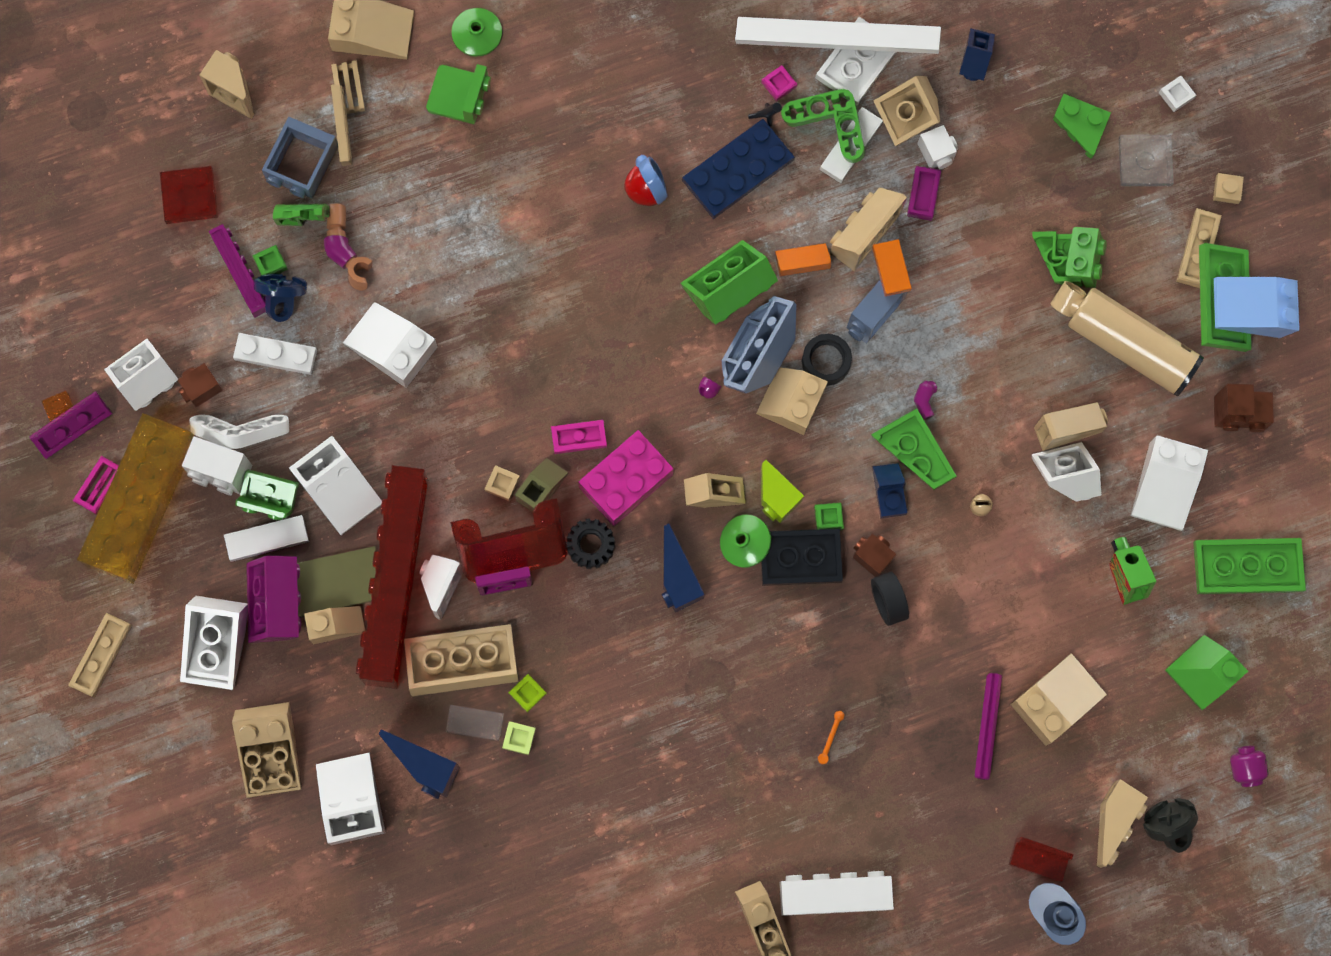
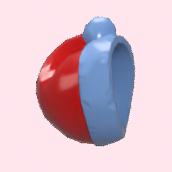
M645 155L638 156L636 166L630 170L625 179L624 189L628 197L639 205H659L667 198L662 172L653 158Z

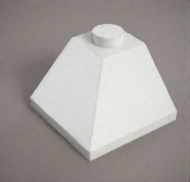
M1082 442L1032 454V460L1051 488L1076 502L1101 496L1100 469Z
M432 555L430 560L424 561L419 574L422 575L421 581L435 617L441 620L463 574L460 563L455 560Z

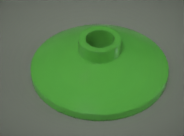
M468 9L462 12L452 25L454 44L461 52L470 56H484L491 53L497 48L502 38V26L499 19L486 9ZM480 26L481 29L479 31H473L472 27Z
M740 515L730 520L724 527L720 537V547L725 559L731 564L742 568L759 564L766 557L771 546V534L767 525L761 519L752 515ZM745 535V542L739 544L740 536Z

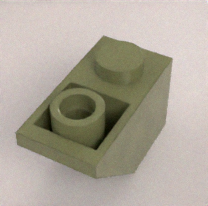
M546 458L529 474L515 494L516 501L538 516L566 478L568 472Z

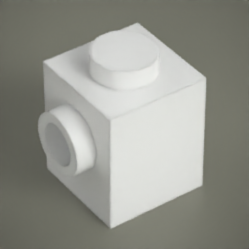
M944 125L921 134L917 143L929 168L932 169L937 167L944 169L951 165L957 153L956 150H958L954 137H949Z

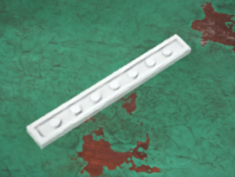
M738 17L735 41L736 44L939 54L941 27Z

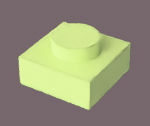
M509 721L502 748L529 755L536 728Z

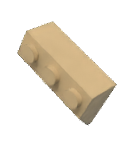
M880 187L874 194L870 192L861 203L864 207L859 213L854 211L846 221L848 225L843 232L838 230L831 239L832 247L830 254L855 271L871 252L873 244L879 242L901 215L907 197L904 194Z

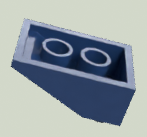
M382 729L380 730V737L417 783L422 786L421 791L436 799H439L440 795L448 796L460 769L456 762Z

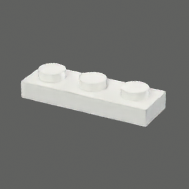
M239 333L233 358L236 361L312 375L317 349L316 347Z

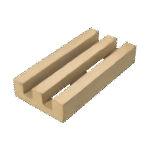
M357 60L352 61L350 64L344 62L338 66L337 64H332L334 85L340 84L338 72H343L348 101L346 113L365 111ZM350 70H353L359 106H354L348 73Z

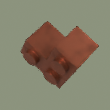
M1226 384L1214 396V427H1223L1224 431H1237L1239 428H1249L1250 432H1263L1274 423L1273 392H1255L1254 385Z

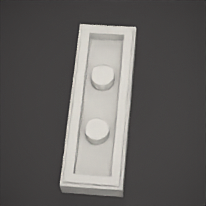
M861 107L858 116L866 148L882 125L883 120ZM854 121L850 123L845 132H851L855 128ZM852 138L848 139L850 150L846 152H850L854 156L856 155V150L860 148L855 147ZM838 140L821 165L820 170L842 183L855 163H850L844 159Z
M302 515L224 535L231 562L309 542Z

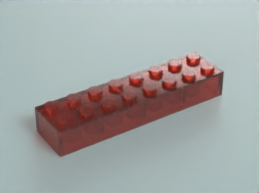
M392 465L391 473L387 472L385 488L387 489L388 496L387 499L382 500L381 515H383L384 522L383 525L378 526L377 541H379L380 548L379 552L375 551L373 556V567H375L376 574L375 578H370L368 589L372 600L371 605H366L364 620L367 621L368 626L367 631H362L360 647H363L364 652L363 658H358L356 674H359V679L368 686L398 688L429 481L424 469Z

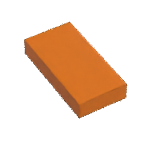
M899 239L873 244L872 249L885 297L911 291L912 288Z

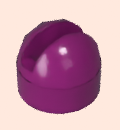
M703 377L698 389L701 396L711 399L718 394L721 386Z

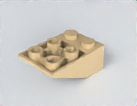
M289 702L235 710L232 725L246 797L301 790L295 732Z

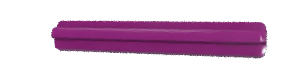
M989 673L986 678L975 768V778L988 780L991 773L1002 675L997 673Z

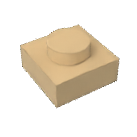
M1218 173L1215 178L1213 200L1239 204L1244 177Z
M495 465L485 491L510 501L520 475Z

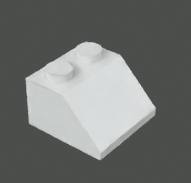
M145 339L104 369L135 411L149 405L154 397L161 392L168 391L178 381L176 375L148 339Z

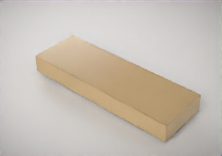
M340 84L331 85L339 157L342 166L352 165V154L344 89Z
M1198 208L1195 210L1176 282L1200 288L1199 245L1215 243L1222 215Z
M106 613L68 686L94 698L132 625Z

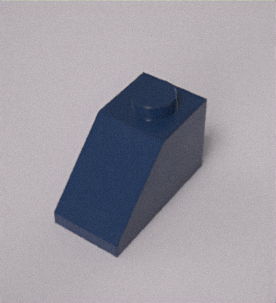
M970 28L960 66V75H963L968 80L977 81L979 79L984 81L993 51L995 34Z

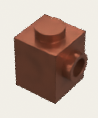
M205 363L197 368L187 369L182 373V377L178 379L182 386L178 390L186 403L192 401L195 407L200 406L223 391Z
M873 533L868 539L863 536L853 547L856 550L853 559L874 577L879 576L897 554L889 548L891 545L885 538L880 535L876 537Z

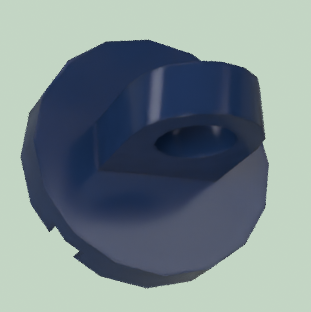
M283 274L261 275L258 279L254 280V290L266 295L265 310L268 317L277 322H284L293 313L294 297L306 294L307 282L296 276L292 277V280H286V276H283ZM283 302V311L280 314H275L276 305Z

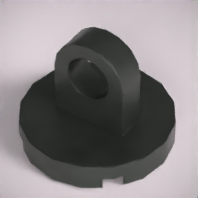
M1176 798L1174 799L1175 802L1168 803L1167 800L1161 801L1151 807L1143 818L1146 834L1153 840L1164 841L1167 848L1177 853L1184 852L1191 845L1193 837L1191 830L1198 821L1196 808L1193 803L1186 799Z

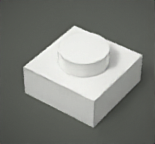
M1179 76L1159 91V94L1173 112L1196 97V94L1182 76Z

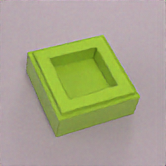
M529 674L508 692L527 713L547 695Z

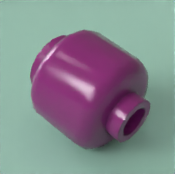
M1254 746L1239 747L1238 753L1230 757L1233 779L1241 783L1242 787L1262 785L1263 780L1269 775L1266 755L1262 751L1255 750Z

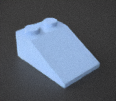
M1280 277L1214 278L1215 329L1281 338L1299 331L1297 280Z

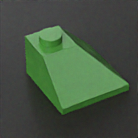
M1205 635L1165 669L1169 676L1201 710L1205 709L1229 690L1248 672L1229 650Z

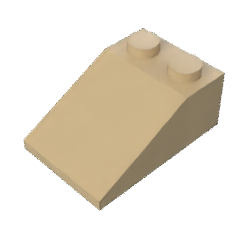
M334 0L328 35L331 50L407 60L414 11L381 0Z
M1071 653L1010 705L1043 744L1047 746L1076 723L1107 694Z

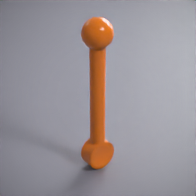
M836 711L834 714L835 721L823 753L818 756L820 764L828 762L829 758L827 755L840 721L845 717L842 711Z

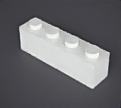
M884 871L868 872V877L858 878L857 872L840 873V878L830 879L829 874H814L813 880H802V875L786 876V881L779 882L781 916L894 910L891 876H884Z

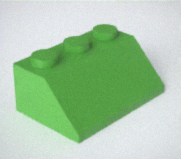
M741 240L680 284L702 314L716 325L726 320L730 314L740 307L746 306L757 295L767 291L778 279L767 257L744 240Z

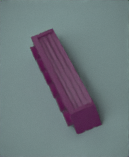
M221 224L209 230L253 317L256 318L266 312V297H261L260 293L254 290L252 278L255 276L251 269L247 270L245 266L247 261L244 256L239 255L238 250L240 248L237 242H232L230 237L233 235L229 227L225 229L224 225Z

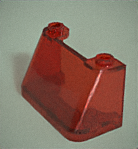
M557 498L540 502L535 506L533 511L535 525L484 537L481 536L478 524L471 519L450 522L465 577L475 583V577L524 567H529V570L532 571L562 563L567 557V544Z

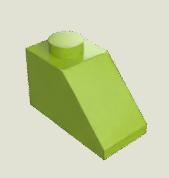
M765 460L761 466V505L764 507L762 511L770 520L774 521L776 519L781 523L803 501L804 495Z

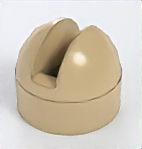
M984 494L975 496L970 504L971 511L977 516L987 515L992 509V500ZM976 502H988V505L976 506Z

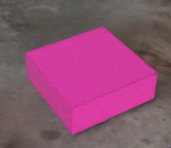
M782 65L761 81L776 101L797 88V83Z

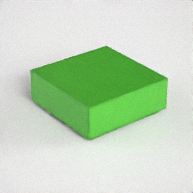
M276 245L252 255L261 275L280 274L288 270Z
M841 503L817 504L814 506L816 530L840 529L841 531L844 529Z

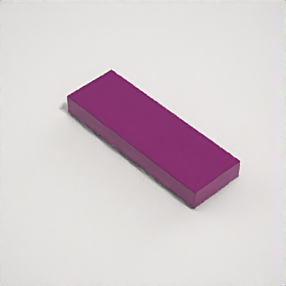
M95 391L29 437L44 458L47 459L110 416L112 412Z

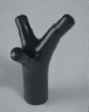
M777 102L772 105L766 103L763 110L749 114L748 118L765 117L767 118V124L772 126L773 116L782 110V106Z

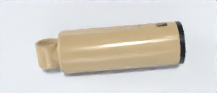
M1064 281L1051 301L1052 307L1058 312L1072 317L1068 323L1071 329L1177 397L1188 385L1204 359L1203 356L1096 288H1092L1086 294L1077 285Z

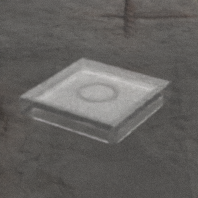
M1171 135L1119 136L1121 186H1172L1174 184Z

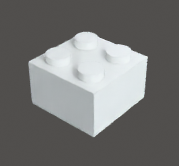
M195 436L182 463V467L188 473L187 476L193 478L192 482L207 487L208 483L218 487L217 490L230 496H232L233 492L241 494L245 471L251 470L253 466L243 453Z

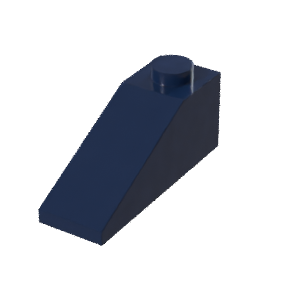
M670 524L664 525L663 589L665 592L661 596L667 608L672 607L676 613L704 599L705 594Z

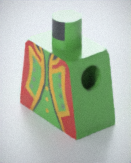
M1126 537L1113 540L1111 544L1115 553L1109 565L1122 604L1125 605L1148 598L1156 583V579L1142 548L1138 545L1130 547Z

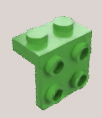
M477 64L473 73L440 65L437 69L426 105L427 111L475 125L477 115H481L484 100L482 98L484 92H488L491 83L487 66Z

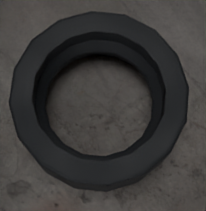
M829 333L820 334L812 338L805 346L801 360L803 371L828 381L826 386L835 385L842 381L850 370L852 363L851 349L847 342L837 335ZM829 345L835 347L840 352L842 364L838 371L826 375L815 370L811 358L813 352L818 347Z
M888 572L872 578L871 588L873 597L884 622L890 626L909 619L910 613L906 596L896 575L893 572Z

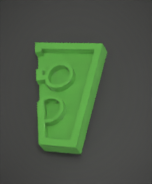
M917 408L871 434L875 440L933 490L957 478Z

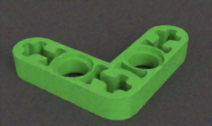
M839 89L790 101L783 106L781 110L782 118L791 127L834 118L840 149L844 159L850 163H857L864 158L865 146L856 102L849 90ZM844 96L846 100H850L846 102L845 107H841L840 104H835L839 103L841 101L840 98ZM829 99H831L832 103L834 104L832 105L834 108V110L830 111V105L827 101ZM814 103H824L825 110L821 114H814L811 111ZM804 105H806V110H807V112H808V114H809L808 117H806V115L804 114V112H802V111H804V108H803ZM791 109L802 112L796 114V119L793 120L790 116H787L791 114ZM844 121H854L855 128L851 132H844L841 130V125ZM852 138L855 147L860 148L856 150V155L854 156L850 152H846L850 150L848 139Z

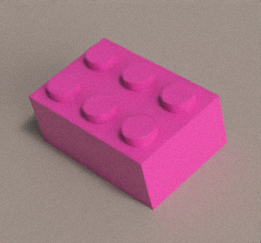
M637 430L578 481L579 489L613 526H616L673 476L674 468L643 434Z

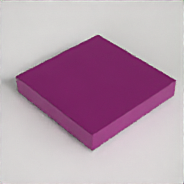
M529 567L475 577L478 591L482 596L533 585Z

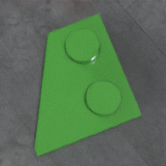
M1063 94L1053 120L1060 128L1065 129L1073 142L1077 141L1086 151L1087 157L1092 159L1111 112Z

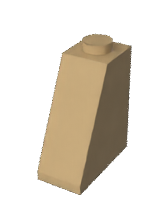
M1098 402L1045 414L1035 425L1034 429L1042 450L1046 451L1102 433L1107 427L1108 419L1103 408L1100 409Z

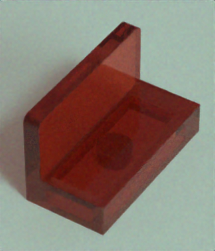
M1019 837L1015 840L1008 865L1062 882L1068 861L1073 859L1074 854Z

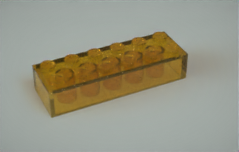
M142 413L77 558L80 563L134 584L184 471L182 463L194 437L192 432Z

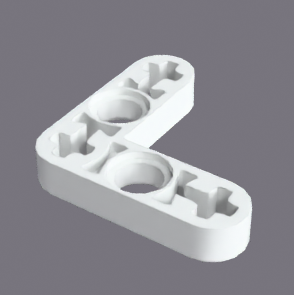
M196 415L190 418V431L193 435L229 449H238L287 434L289 432V418L284 415H272L235 426L210 415Z

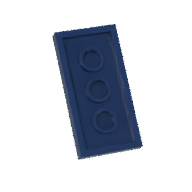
M762 119L683 176L682 181L709 215L715 219L793 162L795 157L766 121Z

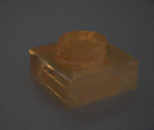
M67 391L42 400L50 422L74 406Z

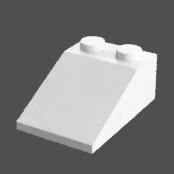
M376 302L372 304L343 342L344 345L405 388L408 387L437 349L436 341L432 336Z
M1157 435L1149 443L1131 516L1182 531L1202 476L1208 450Z
M195 596L186 604L180 682L234 689L246 632L247 603Z

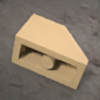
M705 473L684 479L686 506L706 508L745 504L743 478Z
M361 606L328 608L304 614L308 637L313 645L366 633Z

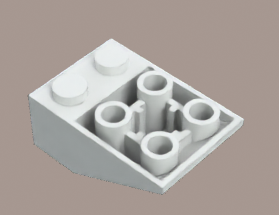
M333 436L289 467L293 475L340 535H343L384 504Z
M370 753L316 764L327 843L335 845L384 834V822Z

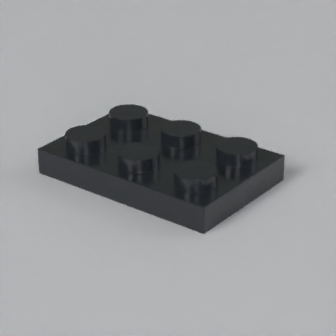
M840 529L770 531L771 546L768 554L761 561L762 586L843 582Z

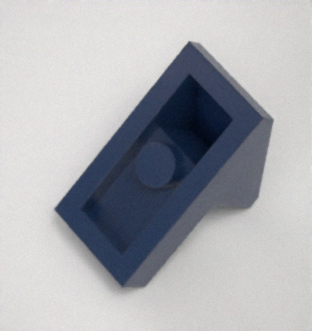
M899 463L872 466L880 519L907 515L903 489L905 479Z

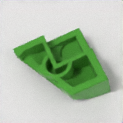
M276 204L273 211V220L276 225L303 226V220L325 221V217H329V206L327 204Z
M1056 231L1032 232L1033 239L1054 282L1062 285L1064 281H1069L1083 287L1081 278H1071L1065 274L1072 234H1057Z

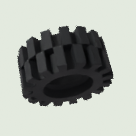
M588 518L584 522H577L575 527L572 526L566 542L571 560L576 562L578 566H584L587 569H591V567H596L597 569L600 568V565L608 563L609 558L613 555L615 540L613 532L607 527V524L601 523L598 519L592 521ZM588 534H594L601 540L600 549L592 554L584 552L580 546L582 538Z

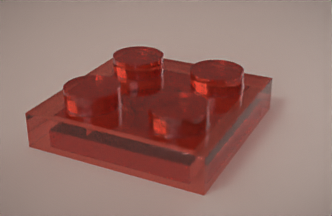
M212 166L160 172L164 221L166 224L218 218Z

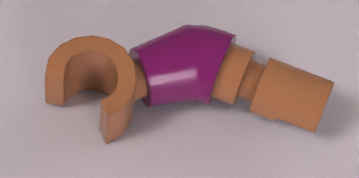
M337 203L330 204V217L327 218V229L329 230L327 231V237L324 238L325 252L328 258L343 269L348 268V282L353 288L360 291L366 290L368 285L366 279L357 276L355 272L359 269L369 271L372 268V260L366 257H357V254L349 245V240L346 238V232L344 231L346 229V206Z

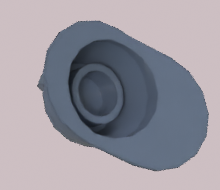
M1043 883L1031 892L1029 908L1035 919L1053 941L1061 945H1071L1083 937L1086 930L1085 916L1080 905L1074 901L1063 887L1054 883Z

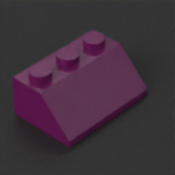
M264 556L247 563L248 643L284 641L299 637L302 624L301 619L298 617L301 594L298 591L297 580L300 576L297 556Z

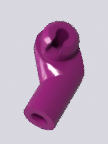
M923 381L914 396L915 405L923 420L935 415L929 403L932 395L937 392V385L933 381Z

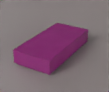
M921 166L915 167L907 217L932 221L941 170Z

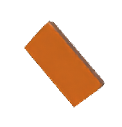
M826 243L775 251L779 277L826 270L831 267V259Z

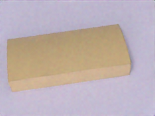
M511 624L404 639L408 684L411 696L519 682Z

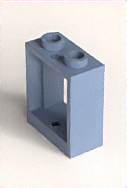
M288 116L262 169L264 177L267 179L266 182L276 188L286 187L297 197L304 198V196L313 198L338 147L336 137ZM293 137L324 150L307 185L276 172Z
M879 280L851 313L846 327L849 330L848 333L859 342L862 340L867 344L903 302L908 292L885 297L881 280Z

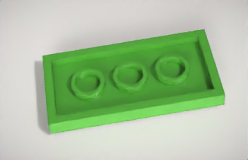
M1209 243L1199 245L1201 346L1242 352L1251 350V334L1215 329L1214 278L1249 277V250Z
M1301 538L1195 540L1193 542L1197 594L1306 591Z

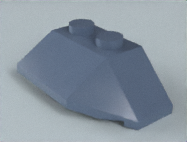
M773 296L768 300V303L760 306L745 318L721 360L723 381L726 387L747 394L771 384L795 341V302Z

